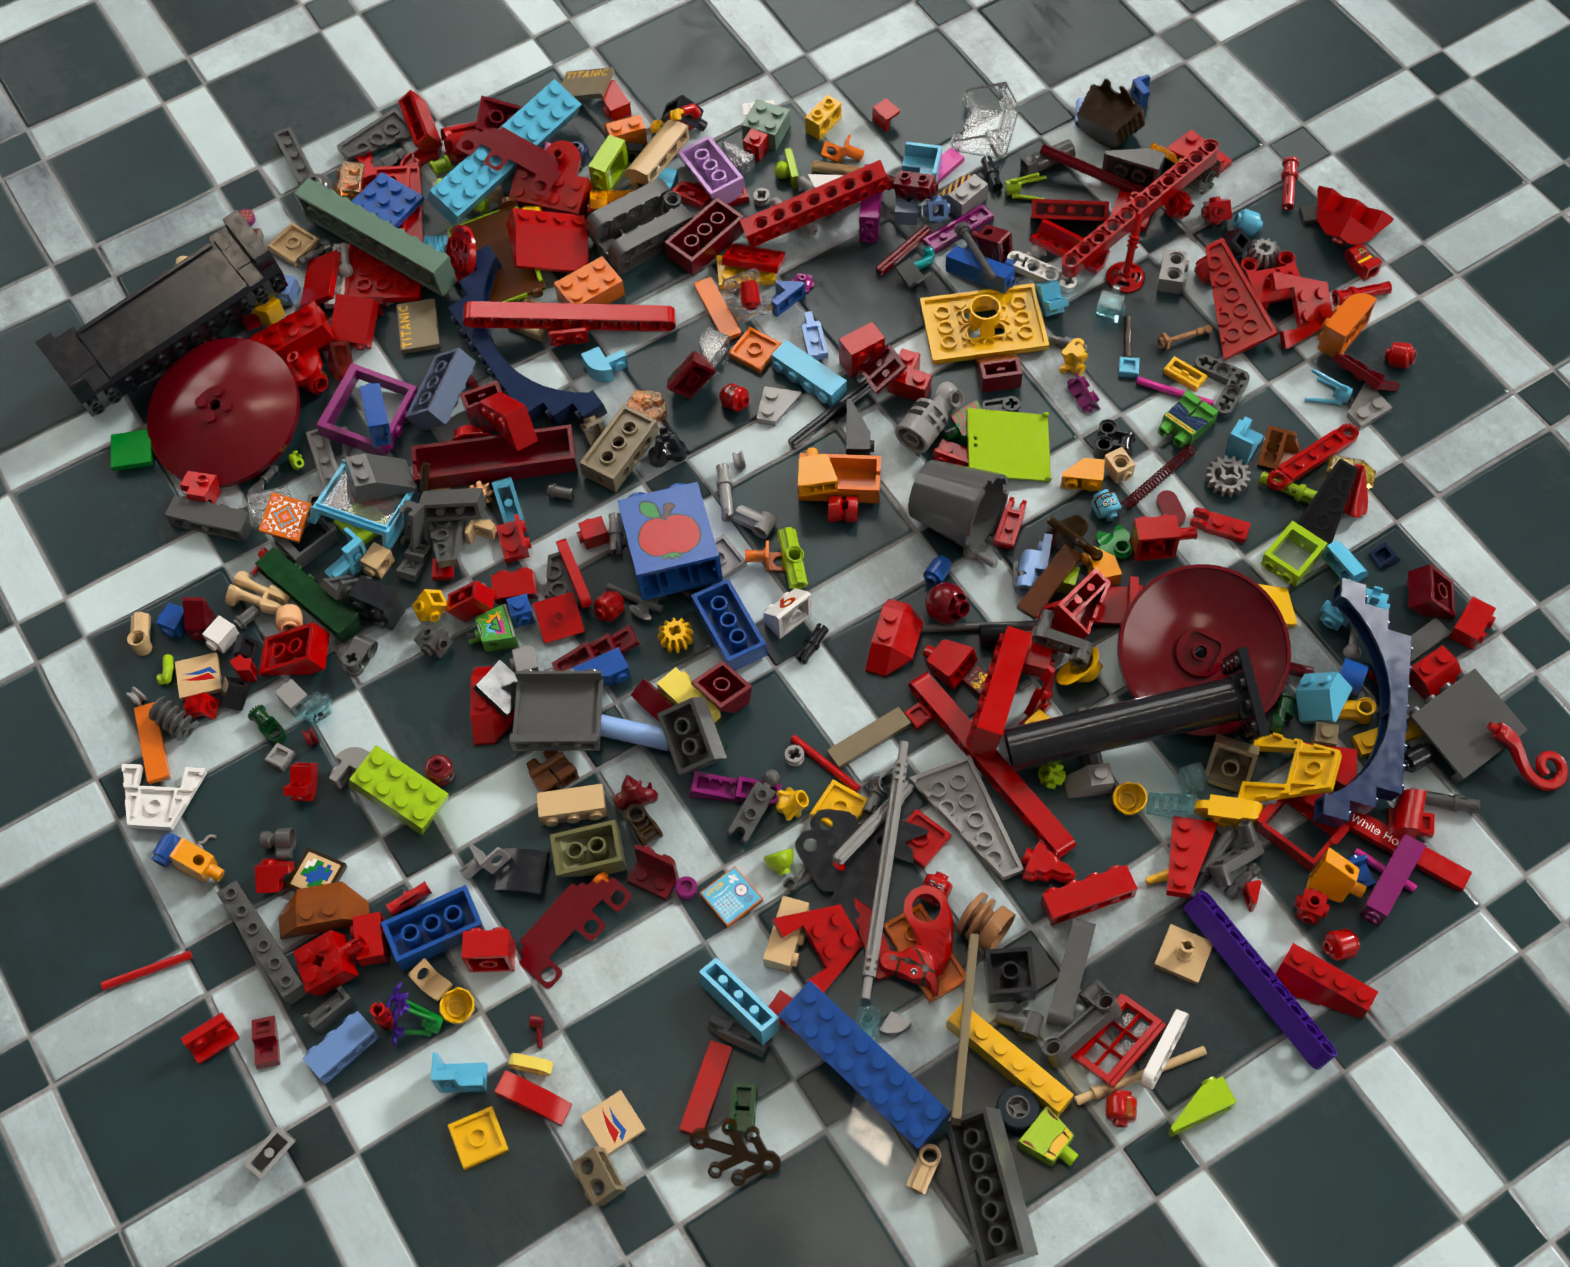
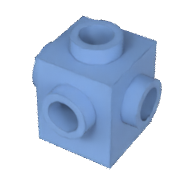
M941 195L932 196L930 200H926V205H923V215L927 216V220L932 221V224L943 223V220H947L948 214L951 213L950 203H947L945 198L942 199ZM935 205L939 207V210L937 212H933L932 210L933 206Z

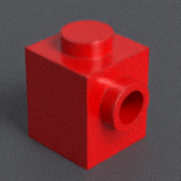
M751 128L743 140L744 156L760 162L769 150L768 134Z
M602 516L589 518L578 523L580 531L576 533L580 544H585L586 550L609 543L608 531Z

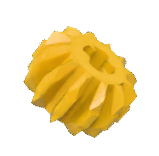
M673 617L672 622L665 620L664 626L659 627L658 640L661 647L667 648L669 653L673 649L679 653L681 648L687 650V645H692L694 633L690 623H684L683 618L676 621Z

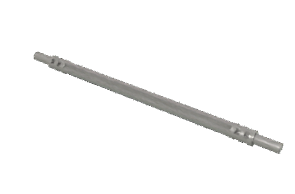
M900 741L898 758L894 763L862 971L864 980L861 999L866 1001L870 1000L873 979L876 978L908 765L906 757L909 742Z

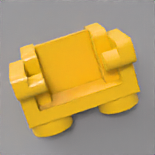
M1081 338L1073 339L1062 350L1061 355L1065 362L1059 368V372L1062 374L1069 371L1075 376V372L1081 376L1084 373L1086 366L1083 363L1088 358V354L1083 348L1084 341Z

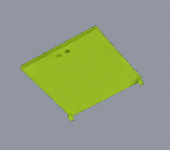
M967 408L968 467L1006 475L1008 479L1051 482L1048 412L1032 414Z

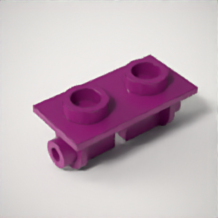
M1075 372L1077 378L1068 380L1067 388L1075 398L1082 394L1081 397L1076 399L1082 411L1090 413L1095 406L1100 410L1101 408L1097 404L1100 399L1094 390L1089 392L1087 387L1090 384L1084 376L1080 378L1077 372Z

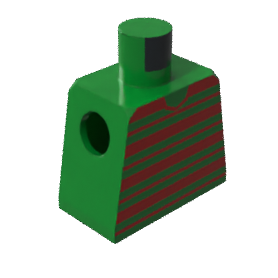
M977 400L950 416V427L943 430V435L947 441L957 438L960 445L968 446L967 408L982 409Z

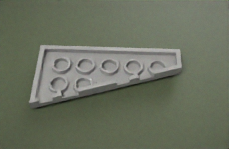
M970 755L909 777V782L1002 880L1024 873L1020 859Z

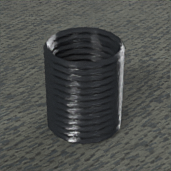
M980 624V646H996L1000 633L1005 634L1008 624Z

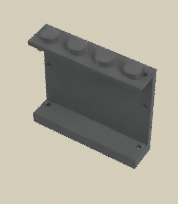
M1475 668L1469 673L1464 670L1455 677L1457 682L1453 685L1448 682L1439 689L1441 694L1436 697L1433 693L1423 701L1425 706L1419 708L1417 705L1407 713L1409 718H1407L1406 722L1413 721L1455 770L1456 773L1450 777L1455 785L1506 747L1491 737V731L1487 730V725L1490 722L1506 724L1519 737L1528 730Z

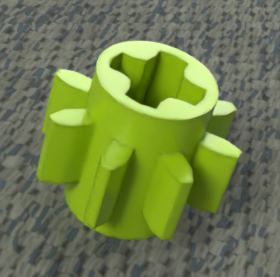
M1058 762L1041 766L1038 772L1039 779L1041 780L1040 783L1051 789H1055L1056 785L1061 786L1066 778L1064 766L1058 764Z

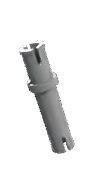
M722 463V468L720 464L716 465L718 476L716 485L720 494L722 521L729 522L728 517H730V521H733L734 517L731 494L732 480L729 477V465Z

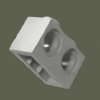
M1164 249L1157 291L1180 294L1181 287H1185L1187 275H1184V272H1188L1190 262L1186 260L1187 252Z

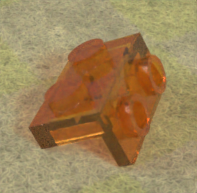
M342 161L341 168L337 170L339 183H335V192L341 197L343 195L357 196L361 192L365 163Z

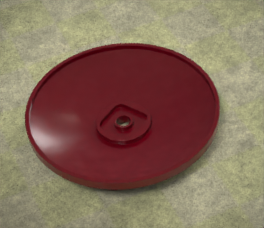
M222 338L203 343L178 358L163 374L155 387L147 414V431L151 447L161 464L181 480H183L187 471L216 475L220 488L244 483L269 468L290 443L300 413L298 385L285 361L277 353L261 343L244 338ZM220 402V407L217 410H213V405Z
M1194 564L1178 567L1161 574L1137 593L1124 613L1120 624L1117 657L1123 681L1132 698L1136 699L1227 678L1221 670L1222 659L1238 648L1247 646L1263 710L1266 713L1280 696L1288 678L1291 663V643L1287 625L1281 611L1260 585L1247 576L1226 567ZM1196 647H1202L1205 650L1204 658H1198L1195 655ZM1230 722L1183 734L1213 737L1217 734L1225 735L1235 732L1240 725L1239 722Z

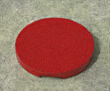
M456 225L453 228L452 237H448L446 254L451 259L450 262L455 270L457 283L474 272L476 263L475 238L471 229L466 225Z

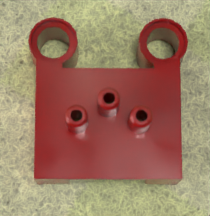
M1290 251L1281 252L1275 268L1257 271L1258 262L1251 257L1244 258L1241 262L1240 268L1265 311H1267L1269 303L1292 299L1290 288L1272 291L1269 274L1273 272L1301 277L1295 264L1296 256Z

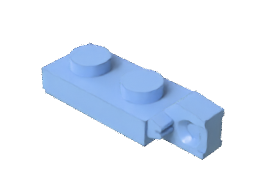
M812 311L804 312L805 323H802L801 328L807 354L816 360L828 358V350L821 322L814 321Z

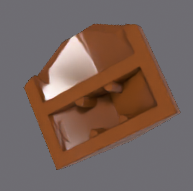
M1268 425L1257 465L1276 469L1279 465L1298 454L1300 446L1296 432Z

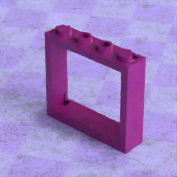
M351 363L317 423L319 435L347 444L369 454L387 456L388 452L394 448L396 437H400L405 421L408 422L405 416L417 394V386ZM359 379L368 383H380V387L405 396L389 425L393 444L373 448L370 438L334 425Z

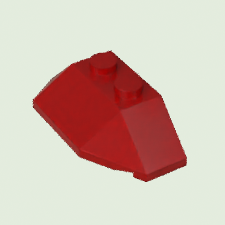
M888 599L883 605L871 641L865 672L887 677L913 660L924 622L908 603Z
M493 666L475 667L471 675L470 717L474 746L496 744L500 737L514 723L515 707L504 718L473 689Z

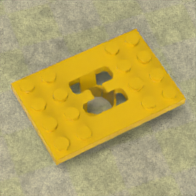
M1034 283L1013 286L1005 294L993 289L920 298V306L933 365L1005 354L1049 350V342ZM996 310V314L989 318H982L974 313ZM969 313V319H965L964 314ZM980 328V337L970 338L968 336V332L979 331ZM995 329H1003L1004 334L995 335Z

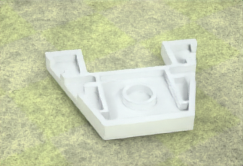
M122 764L127 825L130 828L173 831L207 774L205 768L185 767L181 787L173 788L140 786L144 769L142 765Z

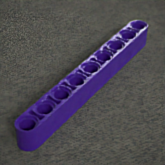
M1200 890L1184 905L1188 916L1308 1064L1316 1070L1323 1068L1337 1055L1334 1045L1207 892Z

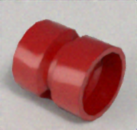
M829 495L828 522H840L844 519L846 523H857L858 496H847L843 499L841 496Z

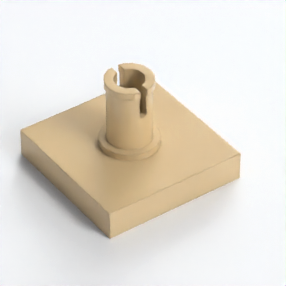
M1170 924L1153 967L1198 985L1213 945L1208 939Z

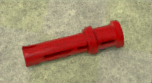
M1292 156L1286 157L1282 161V166L1284 167V171L1281 174V178L1284 181L1282 209L1286 211L1294 208L1295 181L1299 176L1297 172L1299 160Z
M1390 281L1358 288L1350 286L1348 289L1340 291L1335 289L1332 291V302L1337 307V305L1341 306L1348 297L1358 293L1369 294L1374 297L1392 293V284Z

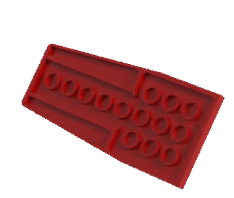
M418 165L373 167L376 176L382 172L422 195L421 171ZM363 179L360 192L368 186L364 184ZM422 204L398 227V229L402 228L410 236H416L421 242H423ZM349 245V264L353 268V274L345 277L344 295L363 298L384 297L387 303L421 301L422 285L354 245Z

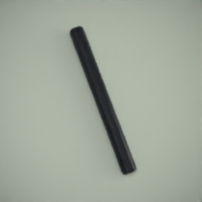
M865 379L788 439L789 446L796 449L847 409V399H851L855 403L873 388Z

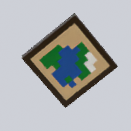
M307 847L285 886L296 892L297 889L339 882L348 866L344 862Z

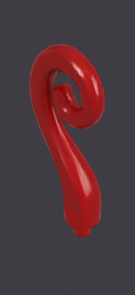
M1490 722L1487 725V730L1491 731V737L1508 748L1520 774L1531 786L1543 791H1554L1566 783L1568 766L1560 754L1554 751H1544L1536 757L1535 768L1543 776L1550 773L1546 766L1548 760H1551L1556 766L1555 776L1550 780L1543 779L1531 768L1523 744L1513 729L1502 722L1498 724Z

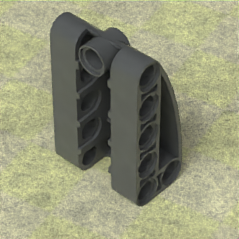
M659 178L592 212L587 217L586 228L588 236L596 245L599 255L603 256L605 260L607 259L619 274H623L665 248V241L690 221L693 215L682 205L681 196L677 192L672 191L664 180Z

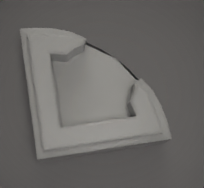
M890 1011L880 1029V1033L884 1035L899 1034L910 1027L911 1021Z

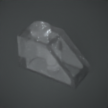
M708 327L698 340L700 353L708 359L715 369L730 348L729 336Z

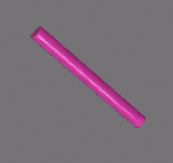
M1139 376L1136 381L1138 385L1178 398H1182V395L1186 392ZM1198 396L1202 399L1201 403L1205 401L1213 407L1214 400Z

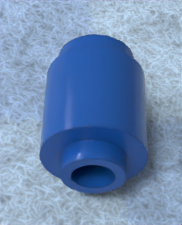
M943 555L935 557L923 573L925 582L931 586L942 583L951 571V561Z
M173 833L163 834L152 852L151 860L163 867H168L169 863H173L169 856L181 838Z

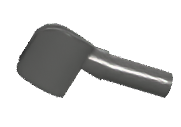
M806 866L794 878L788 877L784 880V887L791 882L794 883V886L789 890L791 893L797 891V883L808 872Z

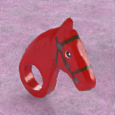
M923 885L913 889L905 898L903 910L915 937L916 945L900 952L884 951L879 958V966L882 971L910 983L930 988L933 997H937L939 994V979L944 973L952 952L954 920L945 894L936 887ZM922 896L933 897L940 905L939 915L930 922L918 920L912 912L914 902Z

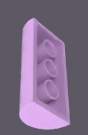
M710 136L677 152L679 158L712 200L718 197L728 204L737 199L742 193L745 185L744 177Z

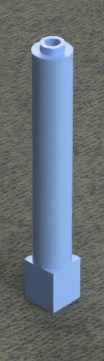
M602 714V737L670 751L661 727Z

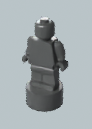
M324 238L318 242V249L299 257L297 262L303 265L322 252L324 254L332 252L333 248L329 241Z

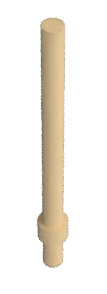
M1201 1046L1170 1058L1163 1072L1207 1055L1205 1047ZM1145 1069L1123 1077L1114 1088L1109 1087L1107 1084L1102 1086L1098 1084L1090 1087L1089 1091L1074 1096L1075 1103L1078 1106L1091 1100L1098 1101L1114 1090H1119L1139 1082Z

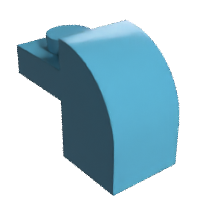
M1050 280L1035 284L1039 305L1045 316L1064 312V307L1069 306L1068 298L1061 296L1059 281Z
M598 346L581 354L583 366L591 378L599 382L613 381V373L628 367L627 356L623 350L605 357Z

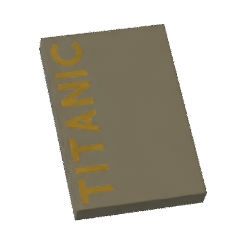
M612 67L567 71L561 85L577 100L604 98L615 71Z
M435 299L396 304L402 354L441 348Z

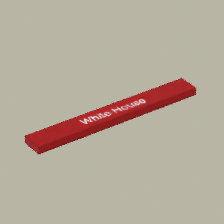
M1324 793L1300 796L1297 802L1314 811L1315 800ZM1351 811V818L1345 823L1349 826V831L1393 854L1402 838L1390 835L1391 827L1370 815ZM1425 847L1415 865L1417 869L1459 892L1464 890L1472 874L1468 869L1428 847Z

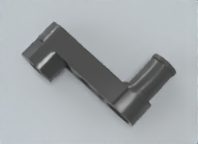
M1042 610L1038 625L1035 626L1031 639L1042 646L1069 654V662L1073 666L1079 668L1087 667L1093 649L1092 643L1050 629L1055 614L1051 610Z
M1245 820L1238 824L1244 839L1243 844L1209 863L1208 867L1216 888L1232 885L1234 883L1232 872L1264 853L1261 840L1256 835L1252 820Z

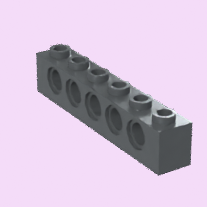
M235 880L218 891V897L287 1004L291 1006L309 994L305 992L300 977L238 882Z

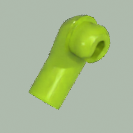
M293 451L292 454L288 455V461L294 470H299L304 466V460L302 455L298 454V451Z

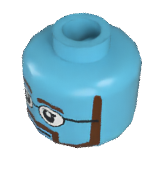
M1105 489L1093 495L1094 499L1091 505L1097 518H1106L1107 521L1118 517L1117 513L1121 510L1122 506L1115 492Z

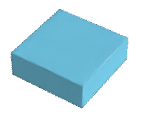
M1120 357L1118 377L1138 378L1140 358Z

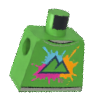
M502 604L477 616L475 620L478 629L466 632L469 644L482 641L483 647L487 652L519 647L506 604Z

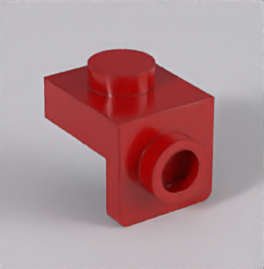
M205 692L186 697L184 702L186 714L184 718L191 715L193 719L204 715L212 720L216 719L219 700Z

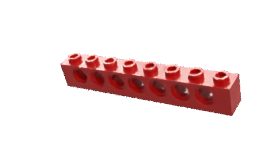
M878 160L744 218L740 222L751 248L892 187L881 160Z

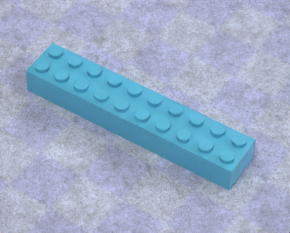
M554 79L501 127L541 148L545 142H548L578 114L582 104ZM481 144L472 155L466 157L429 191L427 201L455 226L516 171L517 163L509 159L501 170L496 171L484 163V159L492 149ZM492 156L489 162L493 166H498L502 160L499 156Z

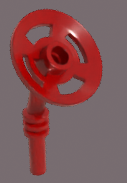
M1136 213L1132 233L1127 241L1129 244H1127L1128 250L1125 261L1113 264L1106 274L1108 285L1120 293H1133L1139 290L1145 281L1143 270L1133 263L1135 250L1138 248L1137 244H1139L1138 240H1140L1139 233L1144 214ZM1116 268L1114 277L1112 278V271ZM1140 274V280L1136 283L1137 276ZM1121 281L1129 283L1130 286H1121L1117 283Z

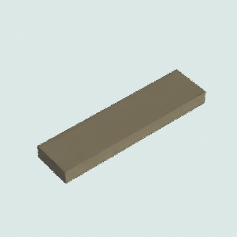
M897 707L829 748L827 754L836 767L841 769L910 727L911 722L902 710Z

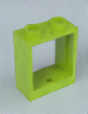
M608 135L588 166L590 180L593 185L592 191L614 190L624 172L629 167L625 140Z
M1292 520L1264 553L1261 565L1267 571L1279 576L1285 583L1296 587L1323 555L1328 543ZM1286 539L1311 554L1299 570H1296L1274 555Z

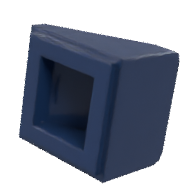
M1387 541L1369 552L1381 570L1401 560Z

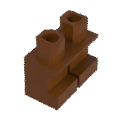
M544 751L543 755L546 761L542 764L536 758L526 763L531 781L539 792L560 790V785L562 788H565L579 779L577 769L567 760L562 751Z

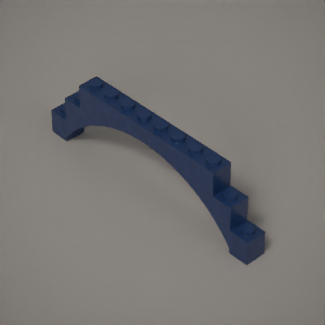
M488 244L476 251L474 272L459 281L462 287L459 291L463 298L448 307L452 313L449 317L455 326L458 324L461 326L458 330L464 339L467 337L470 339L468 342L473 352H479V355H477L483 366L485 364L488 365L489 368L486 370L492 379L495 377L498 379L501 391H506L507 396L526 405L531 422L545 413L550 420L554 419L558 425L573 415H576L581 422L592 415L602 417L607 414L605 406L594 390L589 393L562 391L543 386L528 379L510 366L499 354L490 328H471L463 324L464 304L469 301L489 302L494 279L498 270L502 268L497 256Z
M1345 578L1339 580L1332 587L1331 606L1337 607L1349 621L1369 655L1378 684L1380 721L1373 750L1358 775L1345 788L1331 795L1324 793L1314 802L1313 822L1335 828L1341 827L1350 820L1351 811L1365 815L1377 806L1378 798L1392 801L1404 791L1403 773L1406 768L1404 753L1407 749L1405 736L1408 730L1406 720L1409 711L1408 694L1411 688L1409 675L1412 670L1410 656L1413 651V646L1411 645L1412 636L1388 630L1390 626V620L1388 619L1389 610L1366 604L1368 598L1366 584Z

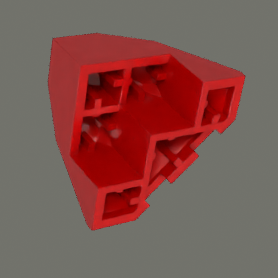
M1319 186L1317 189V221L1325 234L1332 238L1331 241L1335 244L1342 245L1345 243L1353 245L1368 242L1394 219L1383 210L1369 208L1358 199L1342 196L1333 188Z

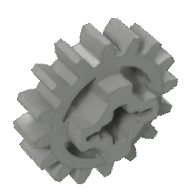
M1225 455L1223 460L1220 457H1216V461L1210 462L1205 473V481H1209L1208 488L1214 487L1213 493L1220 491L1222 497L1225 493L1228 494L1229 498L1232 497L1233 493L1239 496L1241 491H1246L1251 480V471H1247L1248 465H1242V459L1235 461V456L1228 459V456Z

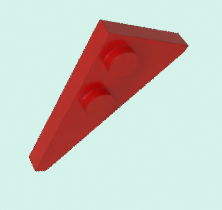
M1048 665L1040 678L1043 681V686L1041 690L1035 689L1024 711L1026 717L1018 725L1024 724L1038 709L1044 713L1049 710L1056 671L1052 666Z

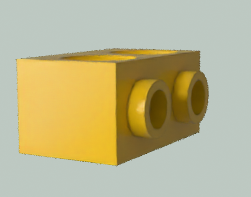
M826 95L805 116V132L821 140L842 118V103Z

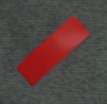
M506 1070L494 1091L497 1097L518 1105L520 1109L560 1126L563 1125L572 1107V1103Z

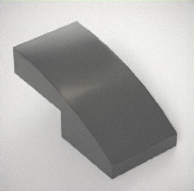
M420 543L415 550H411L408 547L404 552L403 562L396 570V577L415 582L425 567L432 546Z

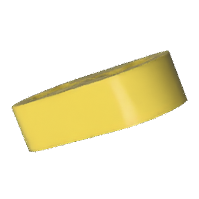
M512 1053L508 1063V1067L514 1070L541 1076H551L554 1065L549 1060L518 1053Z

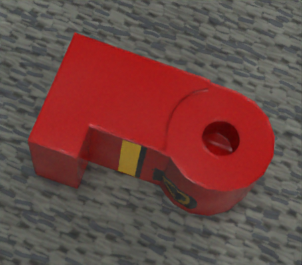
M1359 243L1344 252L1346 261L1363 281L1379 273L1382 261L1378 257L1374 258L1369 254L1363 244Z

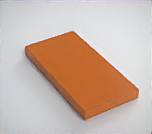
M921 903L912 908V912L918 920L923 922L932 921ZM904 913L884 923L883 930L897 952L916 945L915 937ZM951 952L949 962L942 977L939 979L938 996L933 997L930 988L918 986L930 1004L965 984L966 973L953 952Z

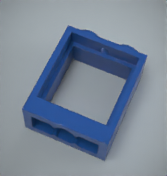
M368 383L364 386H359L372 447L393 444L380 383Z

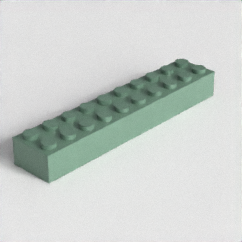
M308 178L294 192L305 218L442 297L458 282L455 270L450 262L451 259L446 253H440L432 245H426L416 236H410L402 228L398 229L393 226L388 220L384 221L375 213L366 211L361 205L352 203L347 197H341L333 189L329 190L320 182H315Z

